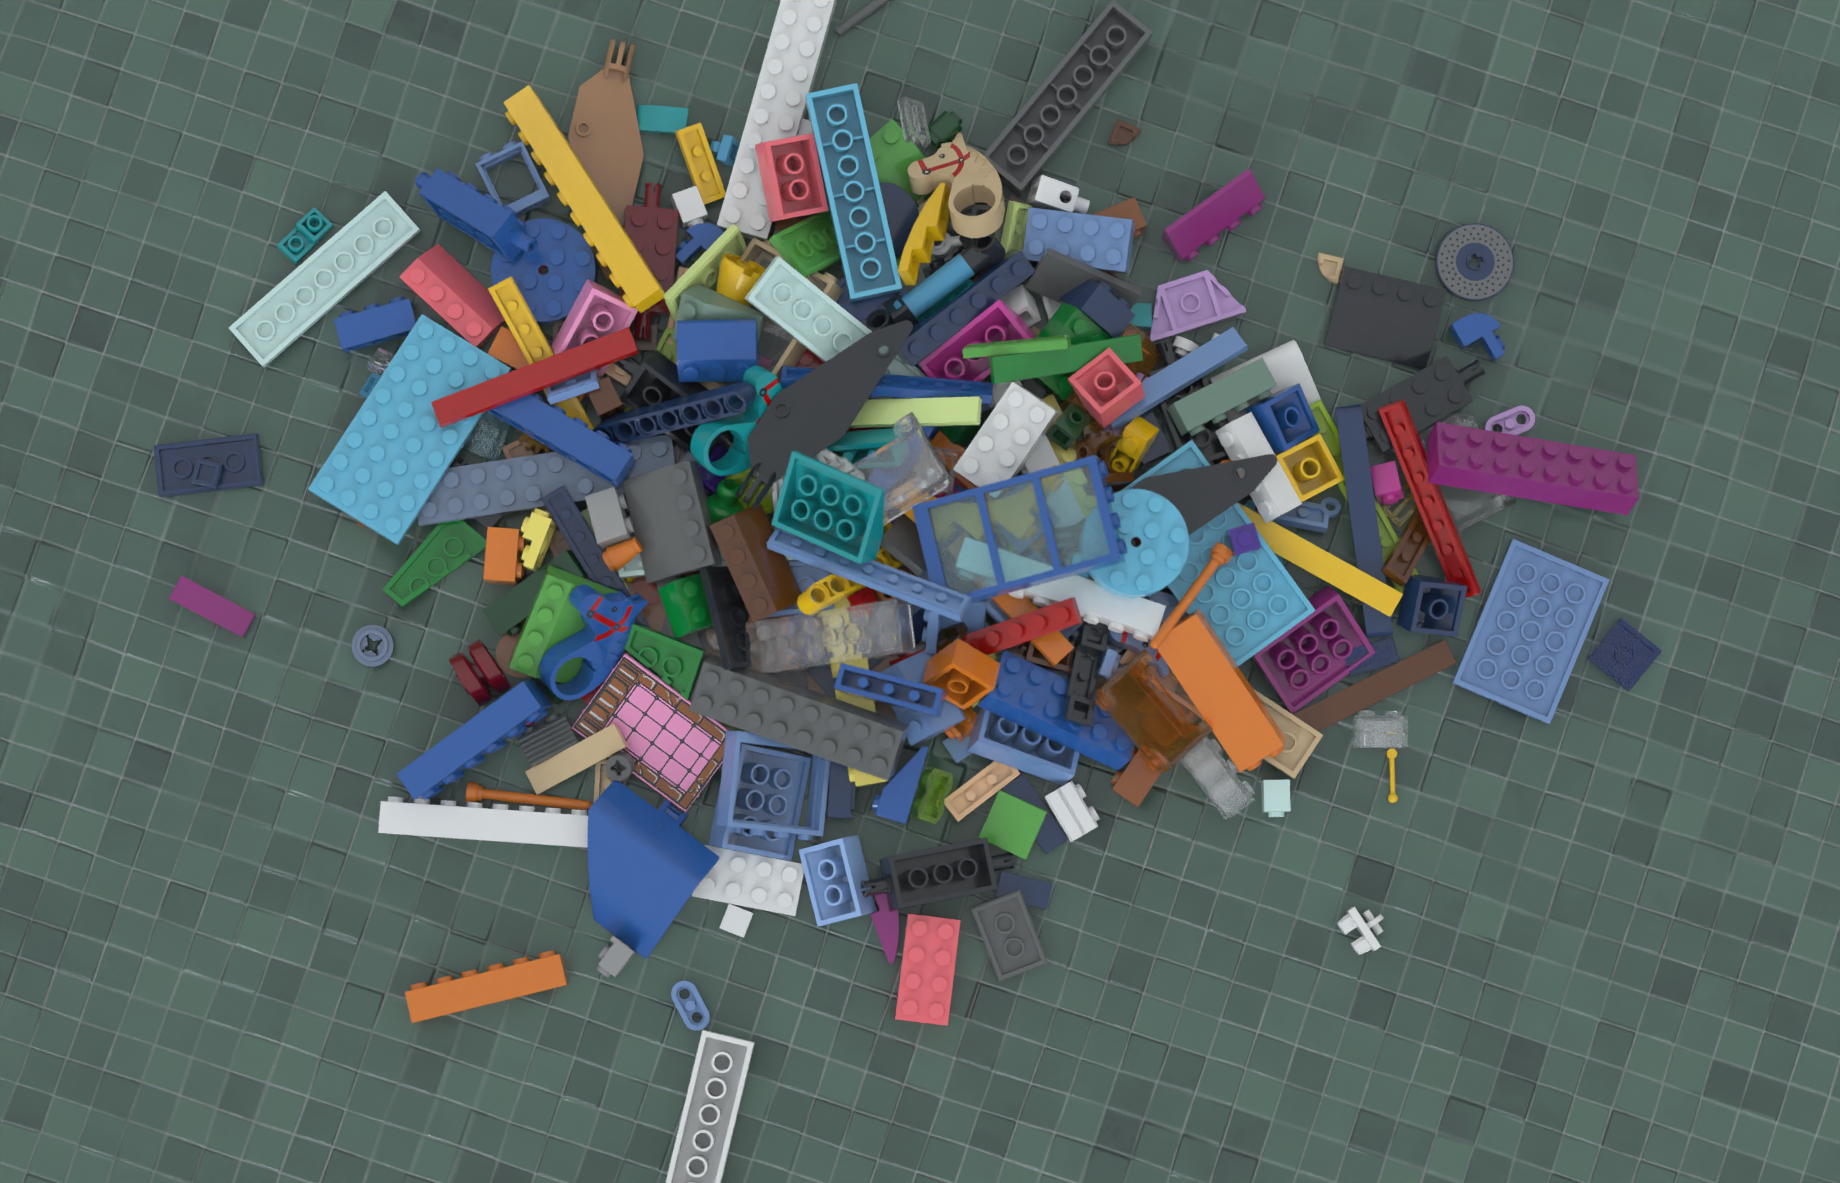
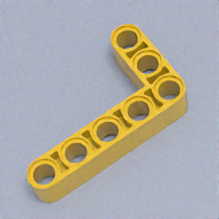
M885 512L883 535L892 526ZM880 545V552H878L877 558L874 561L895 569L903 565V563ZM831 574L806 589L798 597L797 605L803 613L812 615L867 586Z

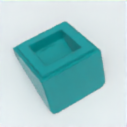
M1135 303L1130 310L1135 316L1125 329L1151 330L1152 303Z

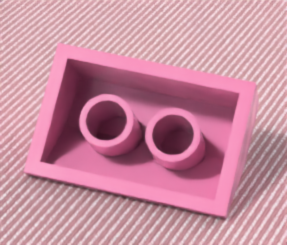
M587 279L551 348L556 355L630 326L638 310L635 307L630 309L625 300L612 290ZM608 365L596 369L598 376L605 373Z

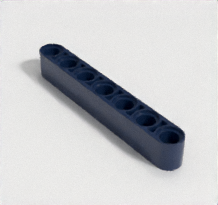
M738 382L607 416L592 431H602L610 437L609 441L618 445L619 443H626L740 414L755 400L756 392L751 384Z

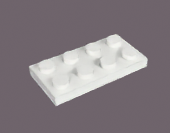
M705 845L720 858L692 894L693 897L796 916L804 876L801 863Z

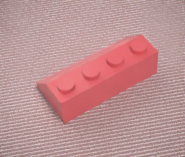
M439 244L418 257L400 276L401 280L464 340L480 350L500 330L501 326L503 327L506 324L490 292Z

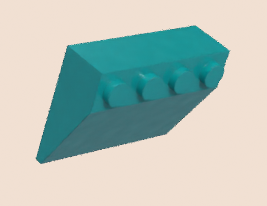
M794 450L790 456L771 525L859 564L876 560L883 537L885 489Z

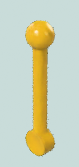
M1391 748L1386 752L1390 768V794L1388 795V801L1396 803L1398 796L1395 794L1394 758L1397 756V751Z

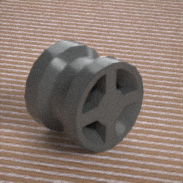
M623 751L617 752L608 759L605 767L606 773L615 781L625 780L633 773L635 761L631 754Z

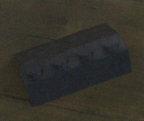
M1344 266L1340 274L1324 346L1424 369L1427 367L1446 290Z

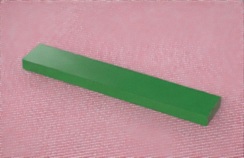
M1140 334L1071 344L1068 349L989 357L992 384L1079 371L1108 348L1124 364L1143 361Z

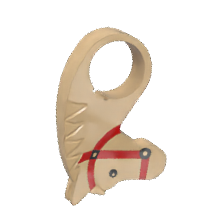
M960 132L957 133L953 142L941 144V147L934 155L914 161L909 165L907 170L910 187L915 194H928L936 190L940 183H946L950 190L948 206L951 223L958 234L968 238H981L994 233L1001 226L1005 213V204L1000 177L994 166L985 156L974 148L965 145ZM976 202H984L992 207L988 212L978 216H967L960 213L964 208L974 205Z

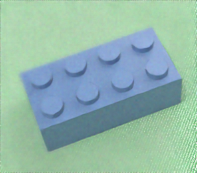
M1029 207L1023 254L1029 263L1038 264L1046 250L1050 248L1100 271L1129 275L1135 222L1131 219Z

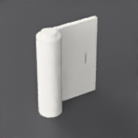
M1291 340L1208 379L1210 385L1263 358L1277 386L1270 390L1272 394L1300 383L1309 405L1321 399L1295 340ZM1254 398L1250 400L1248 403L1249 405H1252L1258 400ZM1234 409L1226 413L1229 423L1247 414L1245 409L1238 413Z

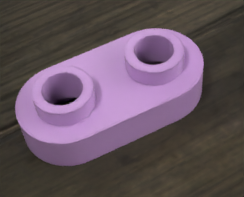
M1517 406L1491 417L1485 423L1484 430L1493 431L1492 427L1498 425L1501 428V433L1519 435L1533 427L1535 414L1527 406ZM1519 415L1523 416L1525 423H1517L1516 417Z

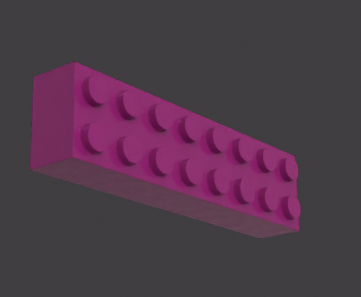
M1441 422L1435 424L1426 439L1428 483L1628 515L1639 499L1636 455Z

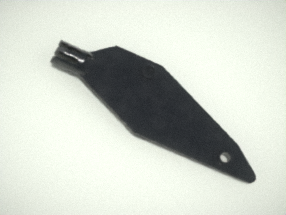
M905 320L872 331L776 394L748 437L751 470L734 496L740 499L754 478L755 480L747 491L743 502L749 504L761 486L764 485L752 505L757 510L772 485L785 476L792 451H798L812 458L844 437L912 332L913 324ZM886 346L889 350L887 353L881 354L879 348Z
M1267 454L1144 478L1129 489L1148 490L1166 498L1180 512L1186 523L1188 535H1191L1253 492L1274 468L1278 460L1274 454ZM1239 468L1245 470L1243 478H1239L1236 475V471ZM1086 518L1077 525L1053 529L1054 535L1070 531L1072 535L1055 539L1056 545L1073 542L1074 547L1058 549L1059 555L1079 551L1080 534ZM1131 541L1132 546L1137 547L1136 542Z

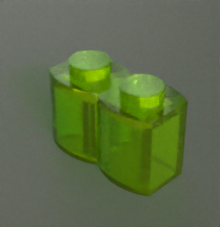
M927 767L923 771L919 780V793L914 797L910 809L911 817L932 824H936L940 820L944 811V798L949 794L953 783L951 773Z

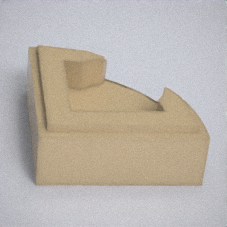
M1318 253L1317 264L1321 274L1325 279L1337 285L1344 258Z

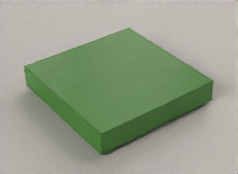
M1000 789L978 838L987 837L989 843L1026 860L1048 811Z

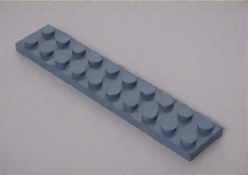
M668 435L622 443L632 450L635 460L633 467L624 480L676 464L672 438ZM557 452L451 467L447 469L418 514V525L425 526L544 508L546 506L541 498L562 485H565L575 503L586 501L585 496L611 487H615L620 494H625L623 482L618 488Z

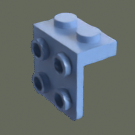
M983 600L971 603L960 622L925 609L924 621H928V626H924L922 641L926 642L925 653L936 654L941 630L946 627L964 622L968 627L966 634L983 629L985 625L986 603Z

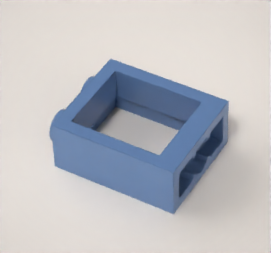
M512 141L504 145L502 151L496 154L493 152L487 153L479 158L480 162L475 163L490 195L502 207L503 204L487 171L519 155L523 156L539 190L507 205L517 213L516 218L551 202L523 141L519 143Z

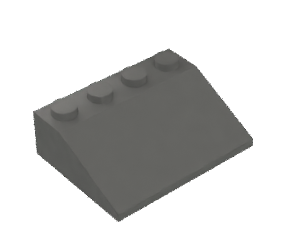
M686 461L663 467L623 481L631 519L635 528V536L643 548V551L640 552V557L647 583L722 564L719 547L710 528V525L713 523L709 513L699 465L696 461Z

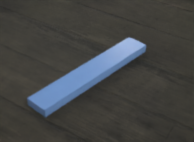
M1234 327L1144 380L1142 386L1145 398L1111 422V427L1114 431L1244 353L1248 350L1246 343Z

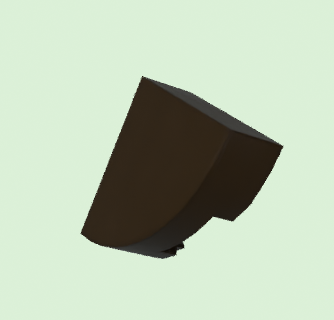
M961 622L942 629L937 643L938 649L941 651L957 638L961 640L968 631L966 624Z

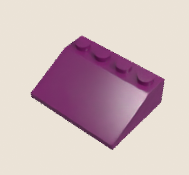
M1328 585L1308 599L1316 611L1251 657L1254 664L1291 714L1376 655V652L1340 595Z

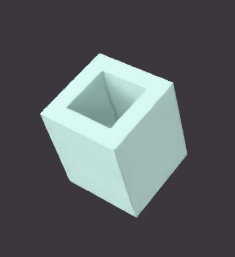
M1262 780V812H1268L1269 817H1284V812L1291 811L1290 780Z

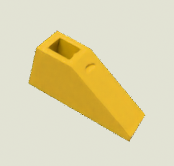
M1140 416L1136 417L1125 427L1122 433L1123 438L1115 446L1109 458L1111 467L1118 472H1132L1134 475L1160 429Z

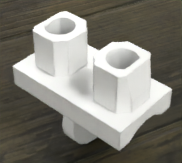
M1355 907L1346 910L1347 914L1337 922V925L1344 935L1357 928L1361 937L1350 943L1357 955L1380 948L1381 945L1369 928L1372 927L1376 935L1383 932L1378 923L1384 919L1382 914L1374 917L1369 909L1362 913L1368 921L1365 923Z

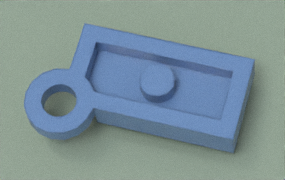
M1332 497L1323 499L1321 504L1304 501L1298 507L1276 518L1275 522L1280 525L1326 533L1329 518L1336 517L1339 514L1341 504ZM1331 504L1335 509L1330 511L1326 508V505Z

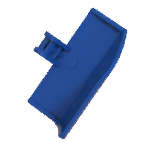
M614 780L588 810V871L593 917L597 923L642 957L648 958L698 885L716 865L720 857L681 828L688 814L686 812L681 813L673 807L670 800L667 799L657 810L621 782Z

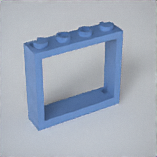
M726 731L716 826H725V832L741 833L742 828L750 829L751 835L765 836L766 831L774 832L773 837L789 838L790 833L798 834L797 839L812 841L813 836H823L831 761L813 755L806 827L733 819L740 744L796 748L751 732Z

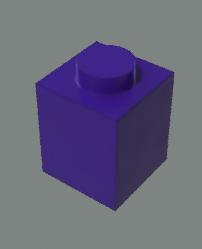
M1254 523L1226 531L1231 551L1234 554L1233 557L1261 549Z

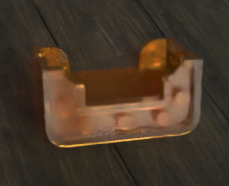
M1144 649L1130 656L1096 691V703L1101 709L1107 711L1145 755L1147 763L1153 770L1166 772L1175 766L1213 729L1205 720H1202L1200 723L1192 720L1194 717L1192 712L1186 714L1154 676L1157 672L1156 669L1149 668V663L1153 658Z

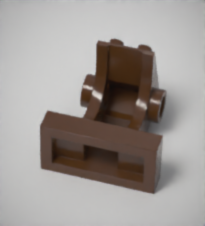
M1106 431L1085 435L1086 440L1076 441L1077 460L1096 455L1101 461H1105L1108 469V476L1105 477L1107 487L1111 486L1113 494L1135 481L1132 472H1118L1111 467L1108 460L1111 454V446L1123 438L1122 435H1114V431H1108L1107 434ZM1089 467L1081 468L1088 481L1083 486L1086 495L1096 496Z

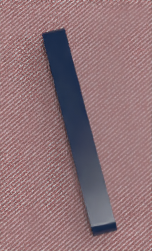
M1361 404L1335 407L1356 566L1359 570L1386 584L1385 574L1381 572L1384 564ZM1362 602L1367 638L1393 635L1391 617Z

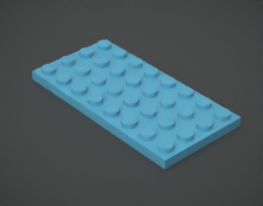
M422 314L308 490L396 545H399L484 414L482 412L441 428L431 402L509 373L511 368Z
M1190 440L1121 491L1128 490L1147 477L1210 466V464L1195 443ZM1235 503L1189 535V551L1185 565L1179 575L1167 585L1178 602H1180L1210 561V551L1216 542L1224 544L1231 550L1226 531L1252 523L1238 503ZM1257 529L1261 549L1232 556L1227 564L1224 563L1223 566H1218L1185 611L1189 615L1195 610L1200 609L1237 666H1240L1316 611Z

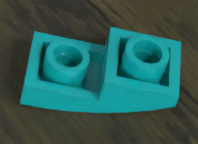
M314 207L296 223V228L277 244V248L296 266L328 233L333 224Z

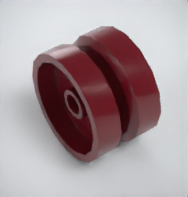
M478 639L468 646L469 654L474 660L473 663L461 652L451 657L449 662L469 695L471 694L476 703L482 707L492 700V694L486 686L487 683L499 694L512 686L489 650Z

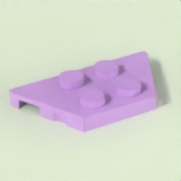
M1208 270L1158 285L1150 343L1245 314L1247 312L1246 308L1240 305Z

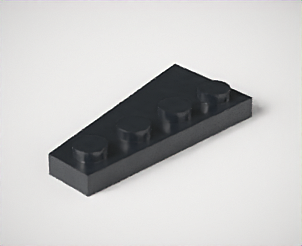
M728 566L705 567L699 570L724 670H745L751 667L750 635L746 632V622L749 621L748 611H745L744 601Z

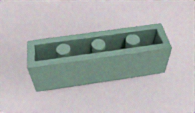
M1260 358L1173 403L1167 410L1181 436L1189 432L1191 436H1194L1205 430L1204 424L1212 421L1215 425L1228 418L1227 412L1234 409L1238 413L1250 406L1248 403L1250 400L1256 398L1259 402L1272 395L1270 390L1277 386L1264 359Z

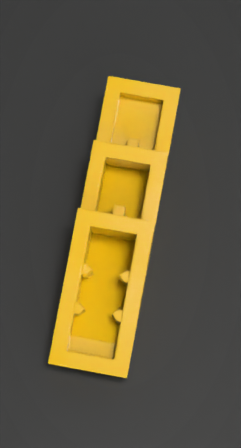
M940 183L928 199L914 223L905 244L898 273L906 286L916 285L920 263H930L934 241L945 240L950 216L948 206L950 190L946 183Z

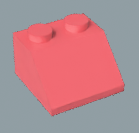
M1110 348L1106 349L1068 378L1069 383L1087 411L1103 428L1145 398L1142 382Z

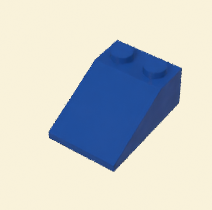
M923 746L885 786L882 794L876 793L872 809L876 810V817L906 825L929 747Z

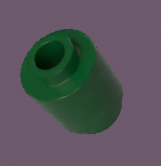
M944 111L927 127L928 131L924 136L935 148L939 149L941 144L950 142L962 130L960 126L962 120L955 112L951 111L948 113Z

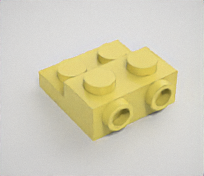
M536 508L534 513H531L530 518L525 517L521 527V531L524 532L523 538L531 543L530 546L526 545L521 560H524L523 566L533 572L541 568L557 526L549 513Z

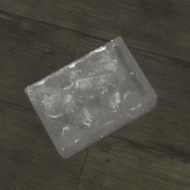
M1206 736L1178 757V759L1226 821L1253 802L1255 799L1252 795L1255 792L1246 780L1241 782L1236 776V773L1239 771L1230 759L1225 761L1221 756L1220 752L1223 750L1214 738L1209 740Z

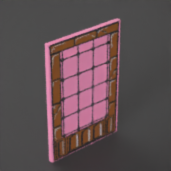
M625 653L616 667L612 669L611 674L589 705L582 711L581 716L572 729L584 738H588L606 727L617 723L628 747L621 751L631 754L635 761L633 774L684 812H687L722 764L726 731L731 730L717 720L689 711L692 701L683 698L680 695L681 693Z

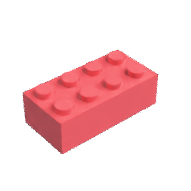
M908 914L895 1019L948 1026L961 920Z

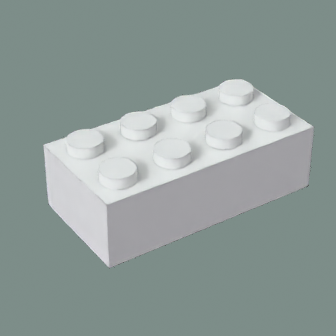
M1012 382L953 470L978 487L1016 477L1060 412L1017 382ZM1007 489L990 493V495L995 499H1001Z

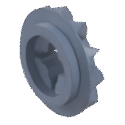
M367 625L356 632L352 639L351 647L357 661L363 665L375 667L384 664L392 656L394 643L391 634L385 628L378 625ZM367 636L374 642L383 640L377 646L378 656L372 650L363 652L369 646Z

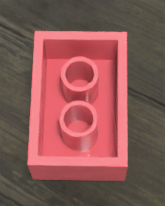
M814 133L755 144L770 222L829 211Z

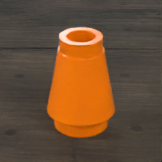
M634 537L606 547L602 557L611 571L621 570L643 551V548L638 539Z

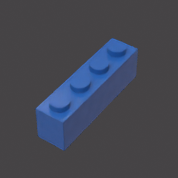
M844 663L840 664L834 689L839 692L939 718L947 694L941 688Z

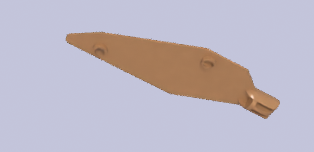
M610 39L604 69L579 86L568 140L569 145L623 227L624 209L627 205H633L644 152L629 79L636 45L630 44L626 65L622 66L621 62L626 42L620 41L614 64L611 63L616 40ZM596 246L590 247L604 277L607 280H611L609 275L612 271L608 266L604 268L596 257V254L599 253Z

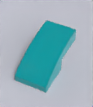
M638 105L637 121L640 132L676 135L675 131L687 127L688 108Z

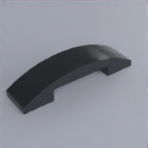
M1085 621L1082 624L1068 674L1064 720L1087 727L1091 726L1096 702L1093 700L1101 654L1106 650L1109 634L1108 626L1099 623L1090 624Z

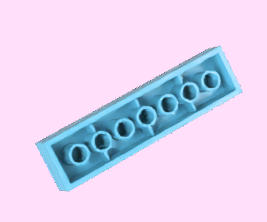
M855 83L807 93L805 96L812 132L814 133L849 301L854 302L901 292L902 285L858 85Z

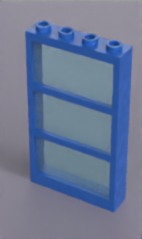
M1093 455L913 505L912 508L930 582L972 597L971 603L1125 562L1124 554L1127 553V547L1124 538L1119 537L1117 528H1121V522L1118 513H1113L1111 503L1115 502L1111 486L1107 487L1105 477L1108 476V469L1105 461H1101L1100 458Z

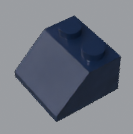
M1087 280L1061 296L1058 300L1061 303L1065 302L1080 309L1111 338L1119 337L1135 316L1128 309L1130 304L1119 296L1116 298L1112 295L1111 291L1113 289L1101 280L1099 283Z
M1411 574L1404 587L1397 625L1413 633L1457 637L1467 586L1432 576Z

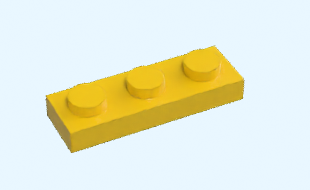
M701 122L675 131L693 185L697 186L703 204L705 205L724 198L726 192Z

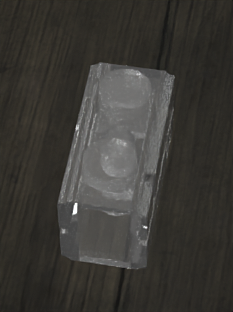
M1363 710L1359 711V715L1353 716V748L1408 747V717L1401 716V711H1385V716H1375V711Z

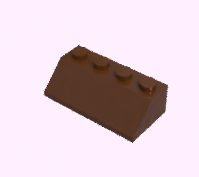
M762 504L759 505L757 510L750 507L710 525L753 623L797 603V599L802 592L785 555L767 549V541L774 530Z

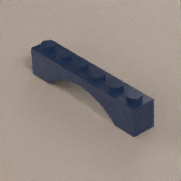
M1009 250L1000 263L990 266L978 280L958 297L926 319L913 325L912 332L897 353L902 362L910 366L916 365L992 304L1036 272L1021 250Z

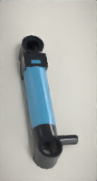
M994 233L973 239L961 235L959 241L965 247L962 252L902 297L897 293L883 303L887 310L877 309L873 311L866 319L867 328L875 331L905 320L910 321L913 325L919 323L916 318L984 267L1000 263L1005 257V248Z

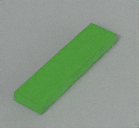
M1069 335L967 344L962 349L963 359L1068 349L1071 346V338Z

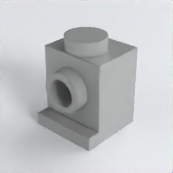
M612 936L610 939L614 944L612 946L607 944L598 956L601 961L596 969L607 978L610 975L617 977L636 952L616 936Z

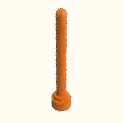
M1216 542L1210 551V561L1150 641L1151 648L1157 649L1160 647L1218 566H1223L1224 563L1227 564L1234 554L1227 546Z
M470 781L467 783L465 802L475 803L482 801V799L587 811L592 806V803L588 800L484 789V786L479 785L478 782Z

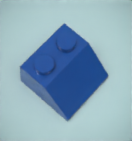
M1300 383L1278 391L1245 409L1247 414L1252 412L1274 454L1287 451L1320 431Z

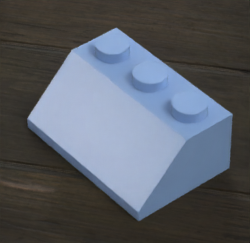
M858 835L836 839L799 850L818 927L877 912L874 896L864 898L861 891L872 888H860L861 881L869 880Z

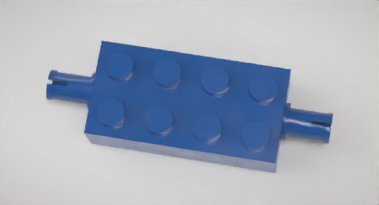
M437 168L431 176L426 172H422L417 176L415 184L421 188L418 193L439 218L513 262L521 250L527 254H532L536 251L538 241L530 237L525 230L526 225L515 217L517 213L506 204L501 207L491 195L487 193L484 196L481 195L474 185L469 182L463 184L460 182L461 179L451 171L445 173Z

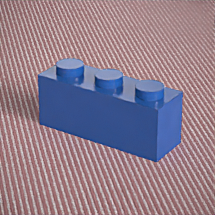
M401 296L389 300L390 304L380 306L379 303L365 306V311L355 313L354 310L340 313V318L334 319L341 349L346 353L408 336L417 322L412 301Z

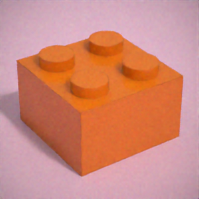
M487 528L483 580L488 584L517 586L520 580H525L526 567L523 566L521 557L526 545H528V541L523 538V533L519 529Z
M957 638L927 660L922 684L944 689L947 692L945 699L965 710L995 689L1000 663Z

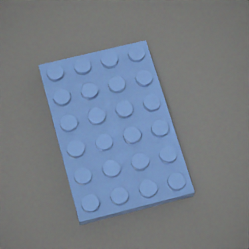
M1512 539L1452 684L1546 724H1550L1610 579Z

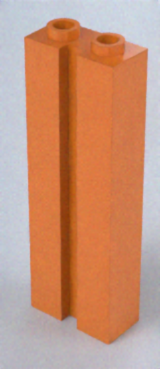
M1200 609L1181 619L1157 650L1239 772L1245 769L1251 771L1262 763L1261 759L1268 755L1272 758L1284 750L1282 746L1285 745L1286 737Z

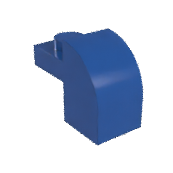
M709 223L691 226L686 231L692 240L690 242L685 240L677 247L676 260L684 267L701 250L706 252L724 231L718 226Z
M1474 313L1467 315L1449 327L1461 350L1480 341L1492 362L1505 354L1503 351L1505 345L1498 335L1494 336L1493 334L1501 325L1487 314Z

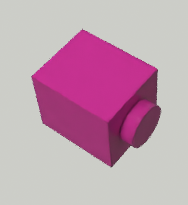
M1395 461L1370 466L1375 496L1379 504L1390 505L1404 498L1399 470Z

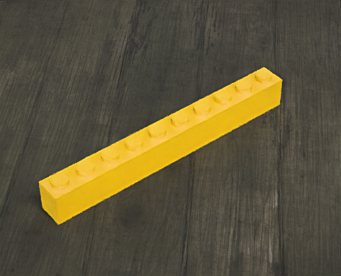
M528 85L503 103L508 109L505 112L508 120L513 126L517 124L521 129L518 132L519 137L526 146L530 144L534 151L530 154L539 166L543 164L547 171L543 173L551 186L556 184L560 190L556 194L563 205L567 206L569 204L573 210L570 213L571 218L578 227L582 225L586 232L582 235L590 247L595 245L599 253L596 254V257L604 268L608 266L612 271L609 277L617 288L622 287L626 294L622 297L629 308L635 307L642 313L663 299L664 290L537 93Z

